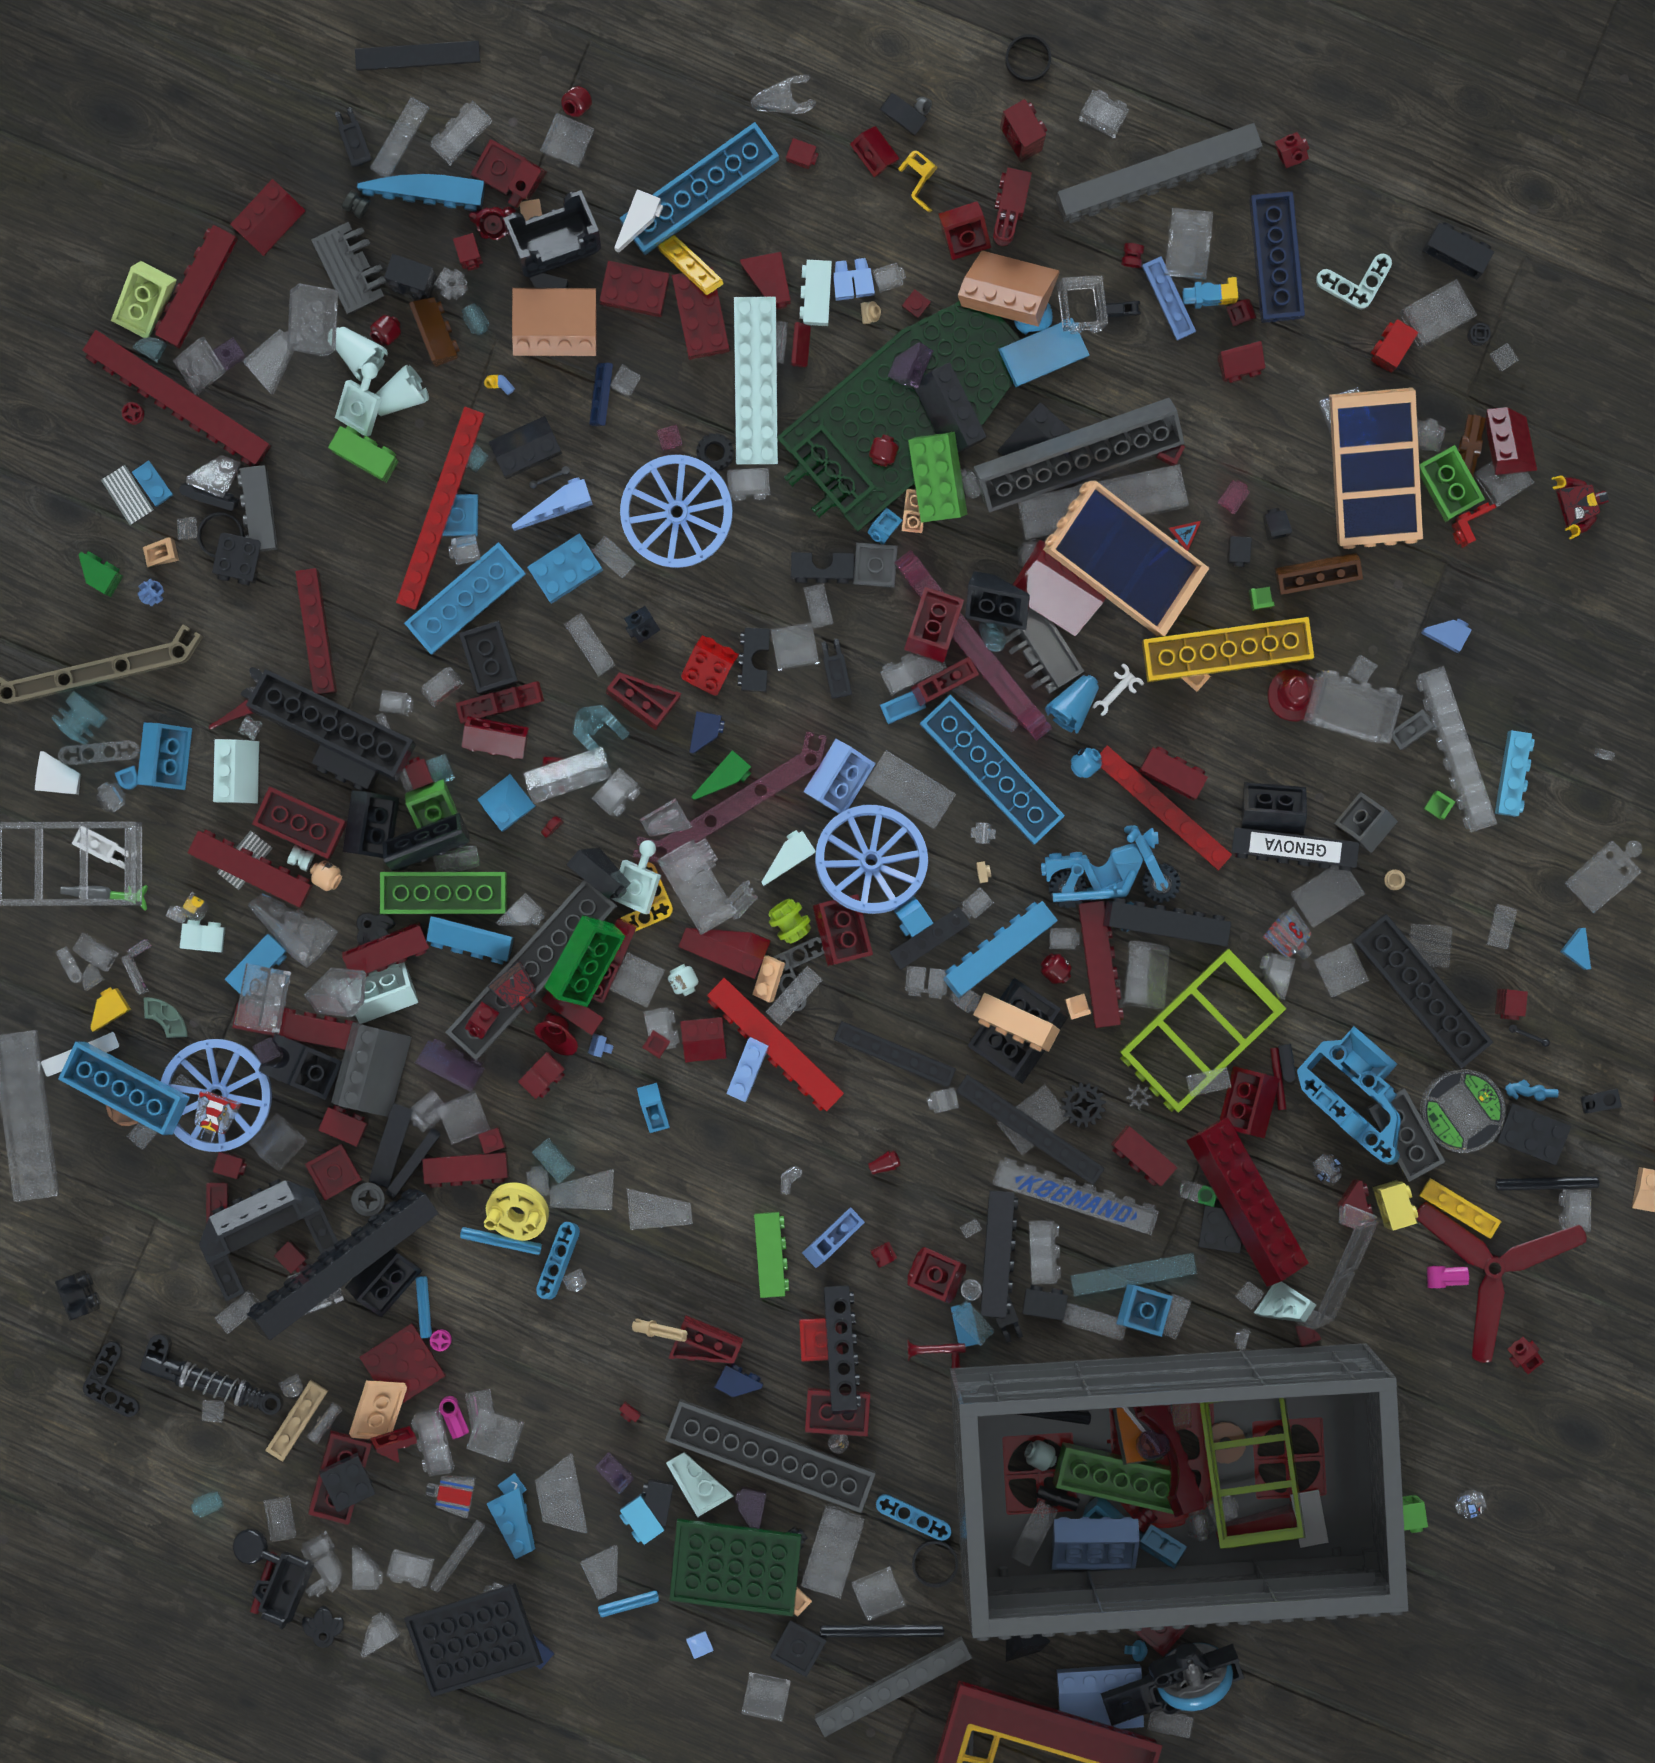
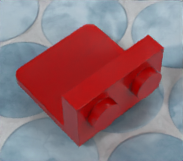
M1485 503L1477 507L1472 515L1469 511L1458 516L1455 519L1456 523L1451 525L1455 532L1453 533V538L1456 544H1460L1463 548L1476 541L1468 522L1496 508V505L1490 506L1489 503Z
M702 635L691 653L681 678L716 696L720 692L739 654L729 647L716 643L714 639Z

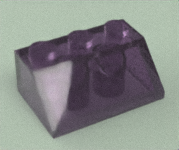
M434 1039V1041L428 1040L415 1063L470 1092L474 1091L485 1071V1068L482 1067L483 1063L474 1058H471V1060L464 1058V1053L455 1048L452 1051L446 1049V1044L437 1039Z

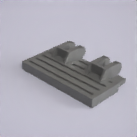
M349 222L311 239L347 315L385 297L381 288L373 292L372 289L387 282L384 277H380L368 284L366 278L379 273L382 267L381 265H376L370 268L363 251L354 255V252L368 246L370 242L368 239H364L350 246L348 241L362 235L365 231L362 227L352 231Z
M1031 608L1028 611L1027 629H1018L1002 639L1005 644L1019 635L1023 642L1013 646L1009 650L1010 654L1012 655L1026 645H1029L1028 648L1022 651L1031 666L1038 662L1040 663V665L1024 674L1026 679L1031 678L1040 670L1044 674V678L1037 680L1031 685L1033 690L1051 680L1052 682L1044 686L1050 694L1084 672L1054 623ZM1007 627V629H1008L1009 631H1011L1012 629H1014V628H1011V627Z

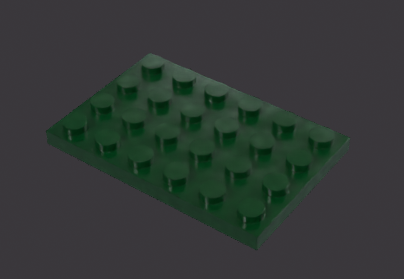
M678 1519L669 1601L794 1616L802 1534Z

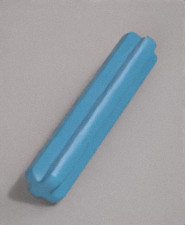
M419 1276L416 1278L420 1337L430 1338L432 1330L428 1280L426 1276Z
M651 1591L600 1605L598 1607L600 1617H605L656 1603L659 1601L658 1592Z

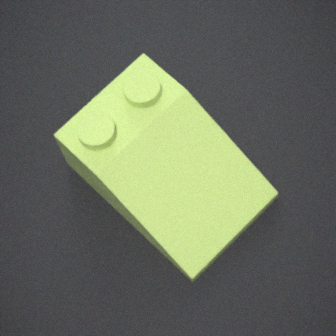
M142 261L131 266L111 321L145 339H149L172 295L177 279Z

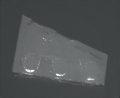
M614 1169L551 1186L550 1207L613 1210Z

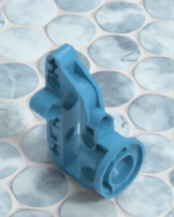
M1353 1026L1342 1040L1322 1042L1299 1067L1297 1074L1301 1089L1317 1106L1372 1155L1387 1165H1393L1398 1162L1400 1157L1397 1144L1401 1118L1391 1103L1397 1094L1394 1092V1088L1384 1079L1398 1064ZM1343 1050V1058L1336 1060V1053ZM1323 1056L1350 1077L1353 1082L1390 1114V1123L1381 1133L1311 1071ZM1374 1077L1375 1083L1371 1087H1367V1079ZM1310 1083H1313L1319 1089L1317 1093L1310 1089ZM1337 1107L1344 1111L1346 1114L1344 1117L1336 1110ZM1377 1136V1143L1370 1146V1137ZM1382 1147L1390 1152L1392 1155L1390 1158L1380 1150Z

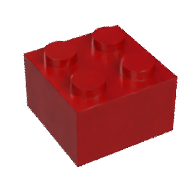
M1398 319L1394 323L1390 322L1381 335L1384 337L1383 341L1379 340L1371 351L1373 355L1371 361L1392 373L1400 364L1419 332Z

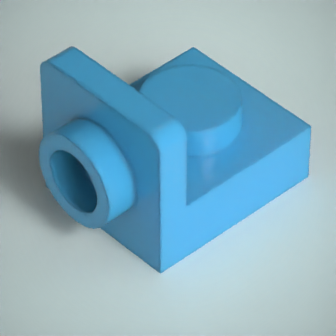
M886 507L873 522L867 533L871 535L873 540L884 545L903 520Z

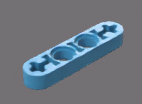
M564 1222L558 1229L536 1289L537 1295L542 1299L550 1300L557 1295L579 1237L580 1230L575 1223ZM567 1228L572 1231L571 1235L566 1232ZM562 1239H566L567 1241H569V1244L567 1242H562ZM561 1245H564L566 1253L560 1257L557 1251ZM553 1265H557L559 1269L556 1276H552L550 1273ZM547 1278L554 1280V1283L547 1281ZM544 1287H548V1289H550V1292L546 1293V1291H544Z
M883 1494L876 1500V1508L880 1513L930 1537L944 1541L951 1535V1527L947 1522L897 1498ZM889 1499V1504L895 1506V1502L899 1505L895 1508V1514H891L892 1509L886 1507L885 1510L882 1509L880 1501ZM902 1507L910 1510V1516L906 1519H902L898 1515V1511ZM921 1516H925L929 1520V1524L925 1528L917 1525V1519ZM932 1521H936L934 1525L938 1528H941L942 1525L945 1526L947 1534L938 1536V1531L932 1529V1533L928 1530L932 1527Z

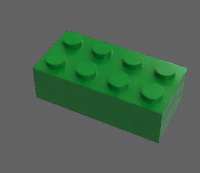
M582 915L544 987L558 1000L588 1007L626 936L612 923Z

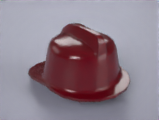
M548 1013L543 1022L535 1026V1034L554 1052L567 1056L577 1052L578 1043L569 1032L568 1022L564 1018Z

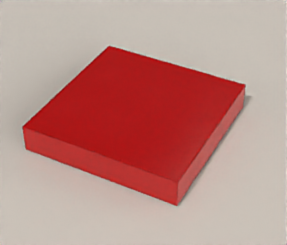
M825 1318L800 1319L801 1361L828 1360ZM838 1325L835 1330L837 1333L842 1334V1326ZM842 1345L837 1348L839 1354H843Z

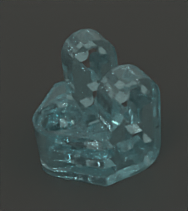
M604 705L584 707L576 714L573 734L601 762L608 755L590 735H594L603 726L604 722L622 740L628 737L630 733Z

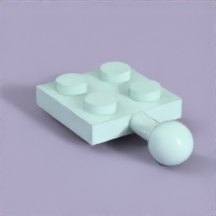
M366 363L361 369L363 375L361 385L352 380L345 382L335 418L362 435L370 436L382 398L368 390L371 379L375 378L378 374V368L373 363Z
M646 840L639 847L642 855L638 865L628 860L622 861L620 871L631 883L626 888L627 892L621 898H611L643 914L650 913L661 877L660 874L646 869L649 857L654 855L656 851L655 844L650 840Z

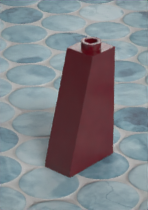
M1290 1504L1225 1522L1227 1536L1297 1527L1296 1516ZM1216 1531L1217 1539L1219 1542L1218 1531Z

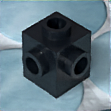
M646 606L624 618L628 624L625 628L631 639L636 637L639 643L660 631Z

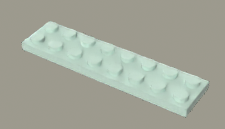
M734 297L736 464H778L776 297Z

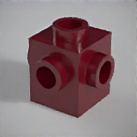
M1297 132L1274 142L1278 157L1285 168L1300 164L1302 161L1309 159L1307 150H1309L1308 142L1305 138L1302 139Z
M1524 1337L1515 1341L1507 1349L1512 1356L1509 1358L1516 1368L1520 1366L1527 1375L1544 1362L1538 1354L1540 1349L1532 1340L1528 1342Z

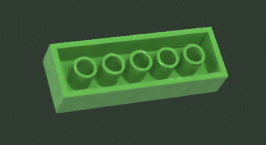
M380 872V914H507V872Z
M1062 1442L1053 1478V1484L1056 1488L1174 1514L1167 1498L1171 1480L1170 1466L1150 1461L1123 1465L1122 1456L1119 1454Z

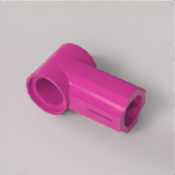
M1427 1267L1428 1288L1469 1285L1468 1267Z
M453 1396L444 1397L440 1403L439 1410L444 1417L452 1438H459L469 1433L470 1431L460 1410L458 1400ZM445 1402H452L455 1409L450 1412L446 1411L443 1404Z

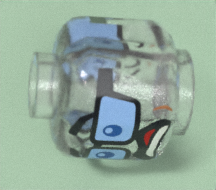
M1324 1153L1312 1164L1314 1166L1313 1173L1323 1184H1329L1330 1182L1335 1184L1343 1177L1340 1174L1343 1171V1165L1333 1154L1326 1155Z
M1476 1489L1459 1493L1457 1495L1458 1502L1454 1503L1458 1515L1462 1514L1465 1519L1480 1516L1484 1513V1508H1487L1483 1493L1478 1492Z

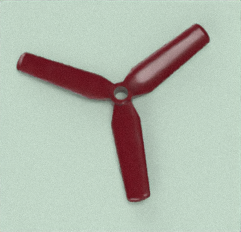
M1424 1202L1417 1209L1418 1218L1416 1219L1468 1264L1485 1269L1486 1275L1478 1289L1472 1358L1482 1363H1489L1493 1358L1505 1294L1502 1282L1503 1274L1511 1271H1522L1580 1246L1587 1241V1236L1582 1226L1576 1225L1512 1247L1501 1257H1493L1483 1241L1430 1203ZM1493 1262L1499 1263L1501 1266L1500 1271L1497 1273L1489 1270V1266Z

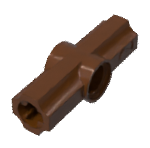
M1468 414L1458 451L1472 477H1474L1477 458H1479L1483 440L1481 439L1486 418Z

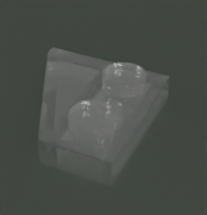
M676 798L640 819L650 837L692 828Z
M617 1544L580 1561L598 1600L617 1591Z

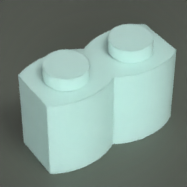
M188 920L187 924L182 923L180 948L223 952L225 928L221 927V923L208 922V926L200 925V921Z

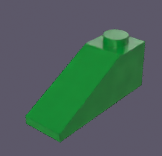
M732 750L691 798L697 800L735 785L740 780L744 782L751 775L749 771L751 766Z

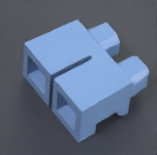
M866 258L856 259V270L848 271L846 261H837L835 263V273H833L835 301L854 299L852 279H854L856 298L875 296L871 268H868Z

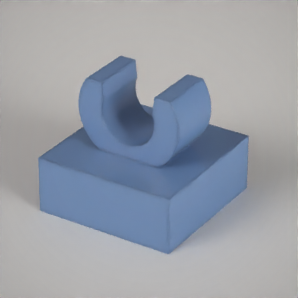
M593 1034L588 1054L602 1057L603 1052L611 1054L613 1045L605 1043L607 1037Z

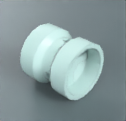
M294 845L287 863L292 866L297 865L301 870L307 872L315 853L309 850L304 851L302 847Z

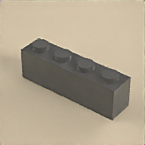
M265 465L240 468L241 474H238L239 487H243V494L240 495L242 507H245L246 515H243L244 527H248L249 533L246 537L261 542L260 552L277 550L278 544L268 468Z

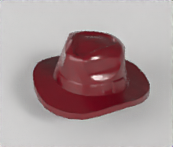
M1290 669L1279 672L1274 676L1268 688L1270 708L1274 714L1288 721L1307 719L1314 713L1320 699L1317 682L1310 675L1299 670Z

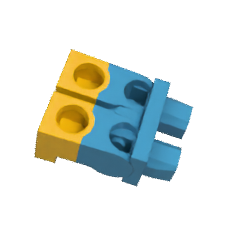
M1237 277L1228 278L1226 284L1219 285L1207 282L1201 286V282H1195L1193 288L1183 289V304H1194L1195 309L1201 308L1202 305L1235 304L1238 300Z

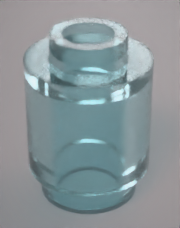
M476 303L465 307L461 311L463 313L462 318L472 334L476 333L478 336L488 330L487 326L490 323L481 307L477 306Z
M211 1491L194 1498L193 1504H191L194 1515H199L200 1518L215 1513L224 1506L218 1491L214 1493Z

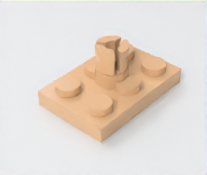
M366 1380L349 1432L351 1438L370 1439L393 1431L407 1390L406 1384Z

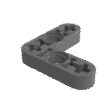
M819 937L773 957L785 960V971L788 969L791 971V973L784 974L781 977L779 986L789 1007L794 1011L804 1009L807 1001L792 968L824 954L822 947L820 953L817 950L812 951L811 954L813 956L809 958L808 952L804 948V945L807 944L808 948L813 947L815 941L822 943ZM801 949L804 951L805 958L802 961L794 960L793 952L795 950ZM785 977H792L795 984L793 988L786 989L783 986L782 982ZM798 988L800 992H796L798 998L803 999L801 1007L792 1006L793 996L791 994L788 997L786 992H792Z

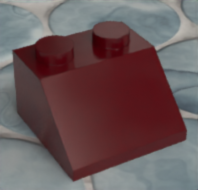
M978 201L938 214L952 260L991 248L984 215Z
M1261 341L1222 351L1217 357L1223 381L1229 380L1230 383L1242 380L1241 377L1249 375L1250 378L1262 374L1261 371H1264L1266 368Z
M723 1017L681 1021L685 1062L727 1058Z

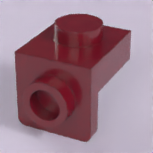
M481 1002L469 1019L465 1029L472 1036L483 1039L488 1029L498 1017L499 1012Z

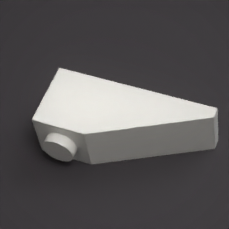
M637 189L614 247L615 251L620 252L654 222L656 216H660L663 209L661 198Z

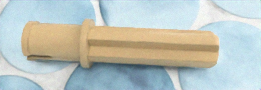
M637 1318L632 1324L634 1332L645 1333L649 1337L655 1335L684 1342L687 1340L688 1333L686 1330L660 1325L653 1320L648 1322Z

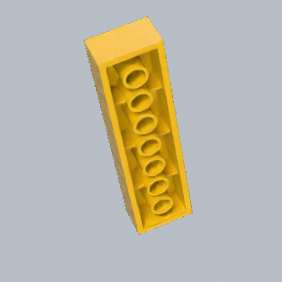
M1309 617L1143 639L1142 641L1147 682L1314 659Z

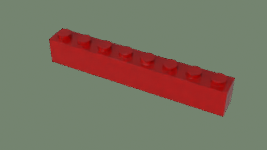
M725 977L707 995L710 998L707 1002L716 1010L720 1008L725 1012L722 1016L730 1024L735 1022L740 1027L737 1031L743 1037L747 1038L749 1036L769 1046L766 1053L770 1057L767 1060L775 1067L779 1065L784 1070L782 1074L790 1082L795 1080L799 1084L797 1089L804 1096L809 1094L814 1099L812 1103L820 1111L823 1109L828 1111L844 1094Z

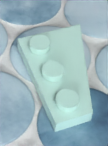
M1281 1281L1271 1286L1254 1313L1259 1317L1306 1322L1316 1304Z
M685 1452L666 1462L697 1517L734 1496Z

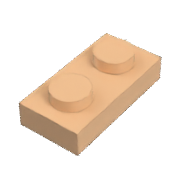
M764 956L752 995L767 1002H774L785 963L771 956Z

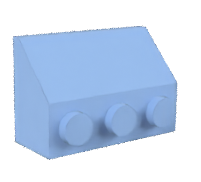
M835 739L805 788L804 793L840 814L849 809L876 763L849 745Z

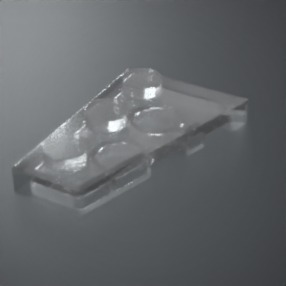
M627 1188L630 1230L693 1224L691 1203Z

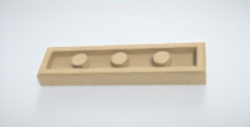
M310 1380L265 1451L283 1462L328 1390Z

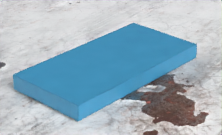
M1073 318L999 349L1015 387H1019L1089 356Z

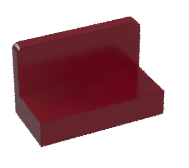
M876 126L862 132L850 143L874 177L899 160L898 155Z

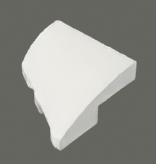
M40 751L35 790L79 795L81 774L53 758L48 753Z

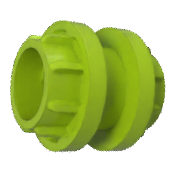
M786 899L777 904L768 914L771 918L769 920L771 927L778 926L780 928L777 934L779 939L785 940L786 943L790 944L804 937L811 929L809 925L810 918L808 915L801 917L799 911L802 909V906L799 902L795 903L792 899Z

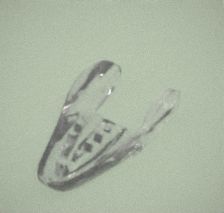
M794 75L763 90L752 98V108L760 111L799 114L811 110L816 105L815 100L809 99L806 102L796 103L791 92L792 83H806L810 79V75Z

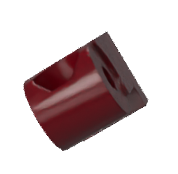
M889 1241L870 1250L878 1268L887 1265L897 1258Z

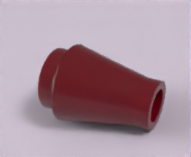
M894 1150L892 1152L887 1151L873 1162L868 1163L871 1173L874 1175L876 1173L897 1170L901 1163Z

